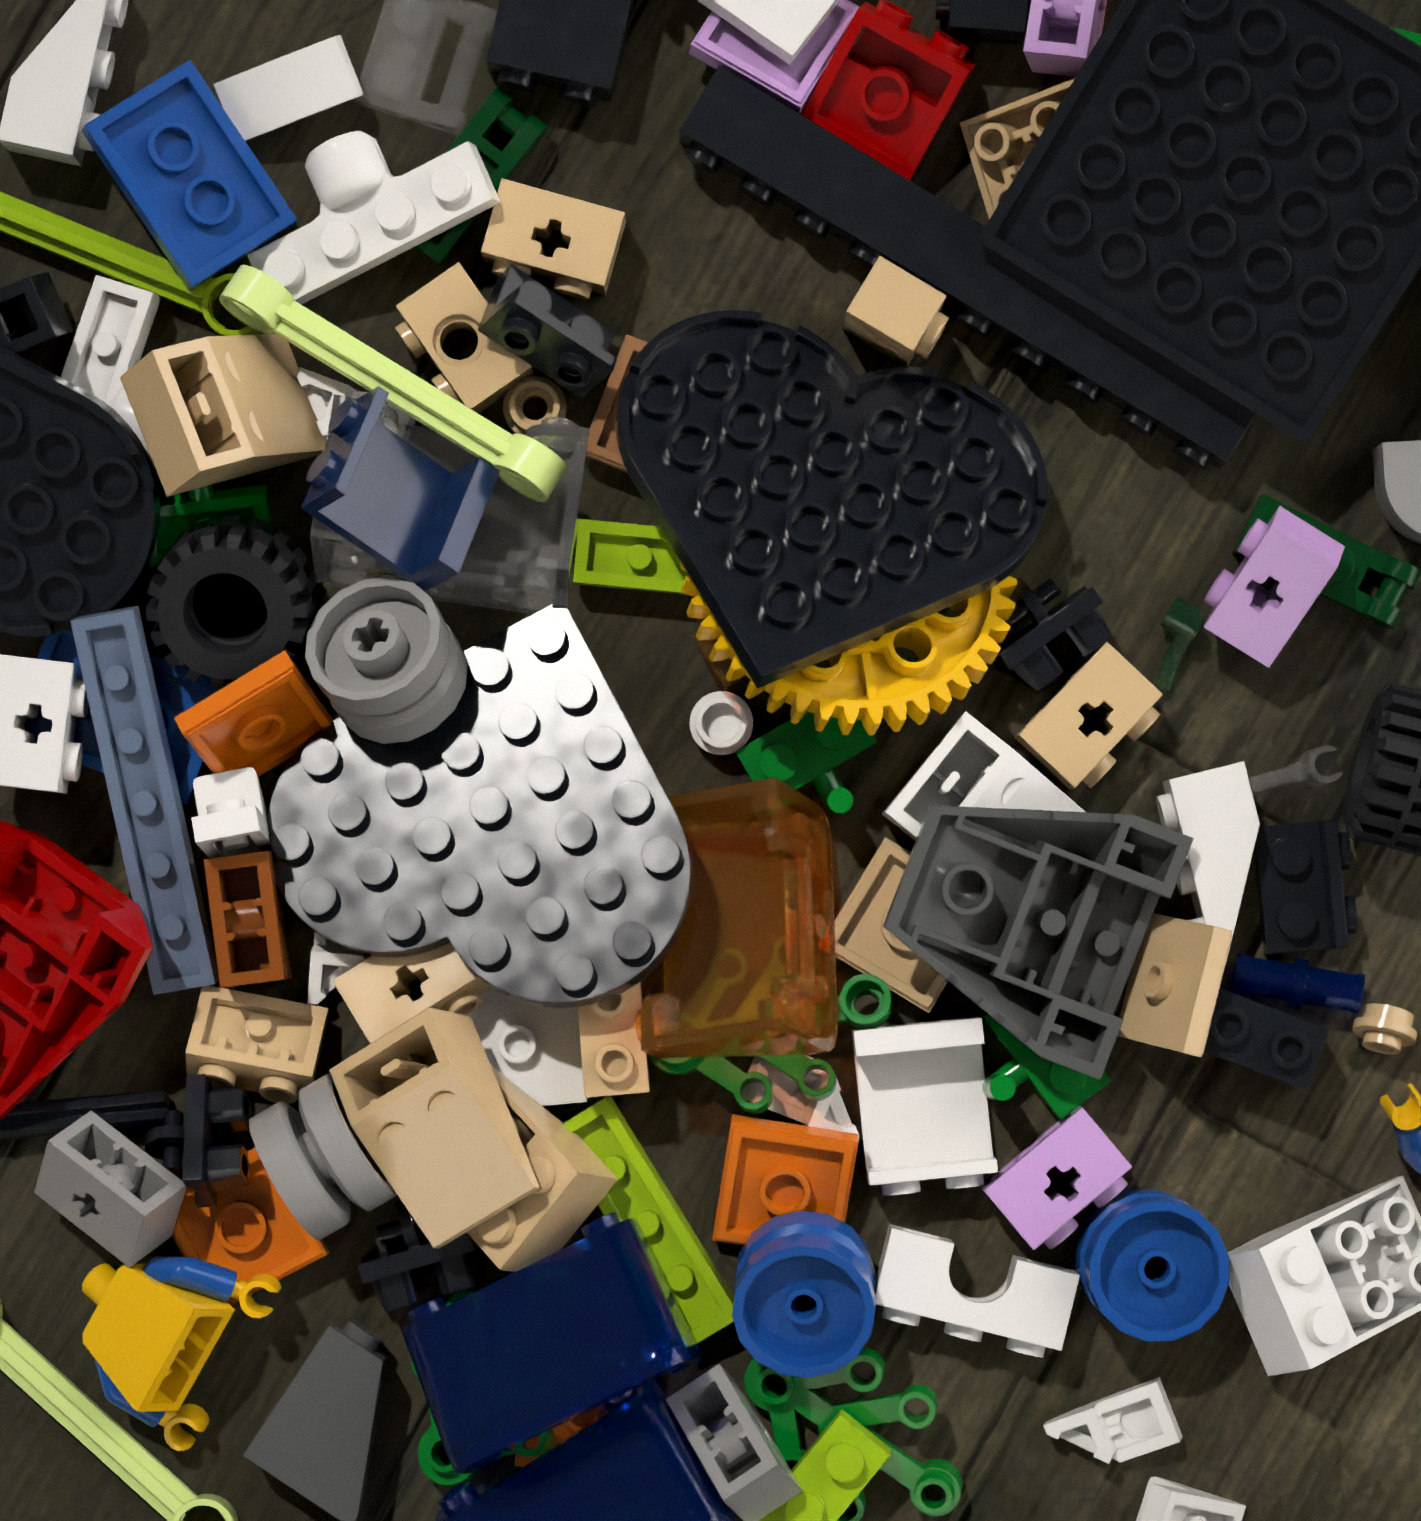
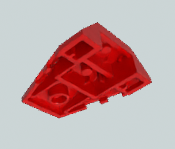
M0 820V1121L126 1001L153 948L139 904L46 836Z

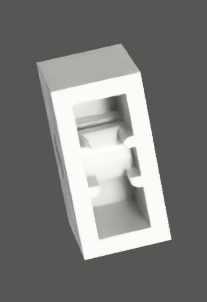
M0 654V786L67 794L69 781H78L82 766L83 746L82 743L74 742L77 717L85 718L89 708L82 671L79 665L69 662ZM39 707H42V717L52 720L51 732H41L38 736L37 744H35V734L26 731L24 724L26 718H36L39 713Z

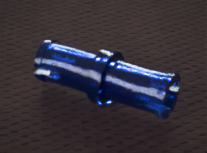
M1237 953L1231 992L1287 1001V1008L1300 1010L1302 1004L1359 1014L1363 998L1365 974H1353L1308 966L1307 959L1295 958L1292 964L1244 956V954Z

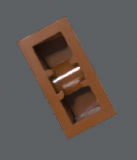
M272 851L204 859L220 988L291 979L292 974L282 897L275 881Z

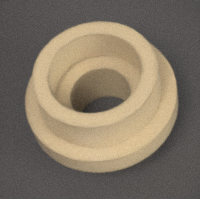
M529 376L508 390L504 398L503 412L508 426L514 433L523 434L535 440H542L554 435L561 428L566 418L567 404L562 390L553 381L541 376ZM531 398H540L548 406L546 415L539 420L528 419L523 413L525 403Z
M1377 1003L1366 1004L1363 1006L1362 1016L1355 1018L1353 1022L1352 1032L1363 1038L1362 1046L1377 1053L1399 1054L1401 1047L1414 1045L1417 1038V1031L1412 1028L1414 1015L1399 1007Z

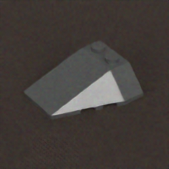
M929 805L883 927L1038 1056L1100 1080L1123 1019L1115 1016L1114 1013L1159 896L1171 899L1194 838L1133 814Z

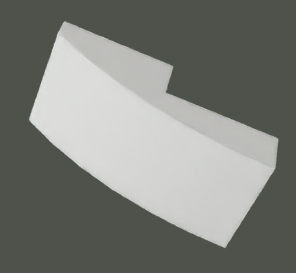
M341 35L302 48L214 84L223 109L245 141L364 95Z

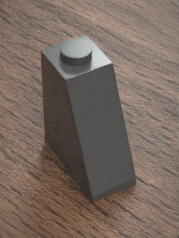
M349 1319L345 1326L336 1320L328 1326L243 1454L244 1457L340 1521H355L363 1508L388 1356L377 1348L382 1339L353 1319Z

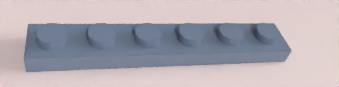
M139 606L76 617L70 622L132 900L140 906L153 945L146 960L153 995L216 984L219 980L217 961Z

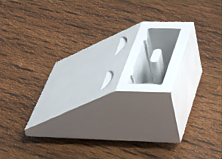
M965 711L884 810L882 815L916 841L929 805L1071 812L1085 811L1019 753Z
M1403 1175L1269 1231L1227 1252L1229 1255V1286L1268 1376L1312 1369L1421 1311V1217Z

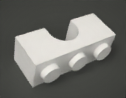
M889 1224L875 1285L876 1305L884 1306L881 1317L912 1326H919L921 1316L946 1322L944 1333L976 1342H981L983 1331L1008 1337L1007 1349L1043 1358L1046 1347L1062 1351L1080 1275L1075 1270L1012 1255L1008 1275L1003 1285L988 1296L970 1297L957 1291L950 1280L949 1265L954 1248V1243L951 1239Z

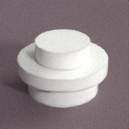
M726 691L712 692L702 697L693 707L690 715V731L695 742L703 750L715 755L731 754L742 748L749 740L753 729L752 713L746 702L739 696Z

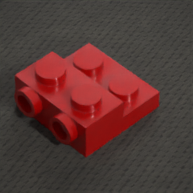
M879 0L877 6L874 7L865 2L857 9L801 115L906 179L911 180L976 64L964 58L969 48L957 38L939 30H936L932 38H929L910 27L909 25L914 18L913 15L897 4L888 0Z

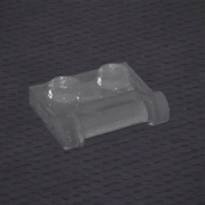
M385 0L359 79L364 95L355 98L354 102L409 121L459 135L464 129L468 115L463 113V109L487 35L493 32L497 11L479 3L462 0ZM450 21L464 27L439 104H432L422 100L447 22Z

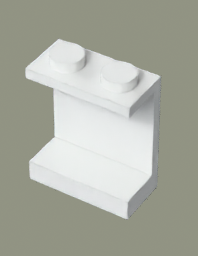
M976 1016L879 1026L875 1029H851L868 1184H881L882 1195L920 1192V1180L945 1178L946 1189L985 1185L983 1174L998 1172L997 1159L993 1157L988 1102L983 1092L985 1074L981 1044L985 1043L982 1018Z

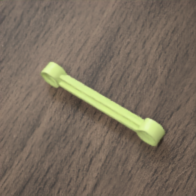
M240 265L219 296V301L224 308L249 327L265 334H277L368 391L380 386L389 393L386 399L387 403L473 456L481 457L500 471L498 477L520 494L538 502H546L566 472L567 466L565 462L542 443L523 434H510L294 301V298L284 286L266 273L252 266Z
M0 1300V1370L167 1521H182L186 1516V1511L201 1505L217 1509L225 1521H239L234 1507L226 1499L214 1494L196 1495L2 1319L3 1309Z

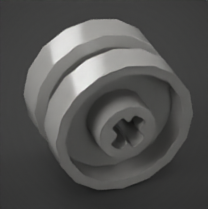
M389 576L364 579L336 593L318 611L307 632L305 658L312 677L323 694L330 699L332 707L341 720L359 737L382 744L407 742L435 730L455 710L466 688L468 663L462 648L450 627L445 623L433 599L413 582Z
M331 1073L324 1075L299 1090V1112L292 1106L280 1101L249 1119L250 1133L268 1176L295 1219L309 1235L318 1241L351 1222L350 1201L369 1212L397 1196L395 1190L352 1129Z

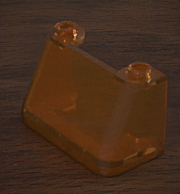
M776 777L668 796L687 835L694 867V886L692 898L690 897L685 917L678 931L680 935L673 948L663 960L664 993L649 994L644 999L642 1008L636 1014L635 1029L641 1043V1051L656 1058L810 1055L830 1052L835 1047L837 1040L838 1019L832 839L829 823L823 809L817 803Z

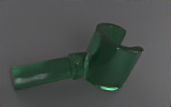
M1177 598L1159 624L1175 635V638L1169 645L1155 686L1169 691L1183 653L1186 652L1188 644L1196 636L1202 625L1200 611L1182 598Z

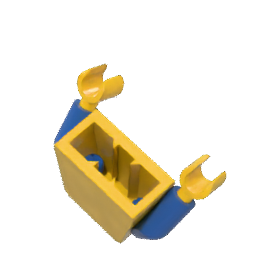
M155 1256L147 1264L135 1263L130 1268L123 1264L117 1271L110 1264H100L87 1274L82 1283V1292L97 1305L82 1336L83 1344L95 1358L94 1363L104 1396L111 1404L152 1428L157 1424L163 1426L165 1441L171 1449L176 1451L188 1450L193 1446L196 1438L184 1431L180 1423L189 1425L195 1431L204 1432L210 1420L207 1412L202 1407L196 1404L182 1405L235 1311L227 1301L230 1297L238 1299L240 1307L245 1314L251 1318H263L268 1316L273 1311V1308L255 1302L252 1298V1288L261 1287L269 1292L278 1293L281 1290V1284L277 1278L264 1273L255 1275L248 1282L236 1279L237 1272L194 1257Z

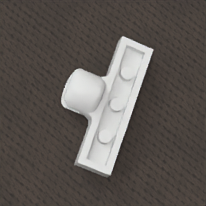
M362 131L349 132L331 138L317 146L309 153L306 159L305 168L321 203L320 214L307 225L247 256L252 267L266 273L289 291L294 301L302 305L501 202L476 145L469 141L401 176L394 177L390 173L377 140Z
M96 275L61 378L88 391L113 408L138 436L149 456L152 466L155 467L120 377L140 361L161 297L153 292Z

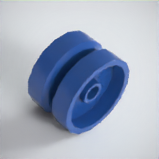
M1131 1189L1118 1194L1101 1208L1097 1207L1085 1220L1075 1245V1271L1080 1275L1079 1283L1086 1299L1121 1332L1146 1342L1175 1341L1201 1329L1219 1310L1229 1285V1255L1218 1230L1187 1202L1158 1189ZM1156 1257L1160 1264L1151 1273L1145 1268V1264L1150 1258Z
M800 1210L775 1216L751 1233L738 1254L732 1317L739 1341L757 1362L781 1375L811 1378L836 1372L859 1355L872 1334L876 1304V1271L869 1247L851 1226L829 1214Z

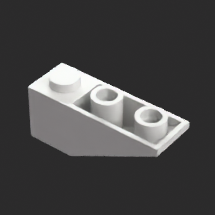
M76 0L11 76L0 125V143L8 151L82 166L85 150L94 151L82 133V128L85 124L101 115L94 113L99 88L105 90L109 88L115 64V53L107 51L113 27L121 28L123 26L128 0Z
M1244 761L1163 781L1165 794L1156 796L1162 826L1194 838L1176 883L1180 895L1191 894L1196 918L1188 921L1232 930V934L1234 933L1260 825Z

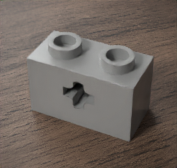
M89 1111L48 1140L34 1193L130 1268L172 1236L187 1186L184 1185L182 1180L97 1114Z
M720 1364L666 1399L721 1498L743 1521H758L803 1491L747 1394Z

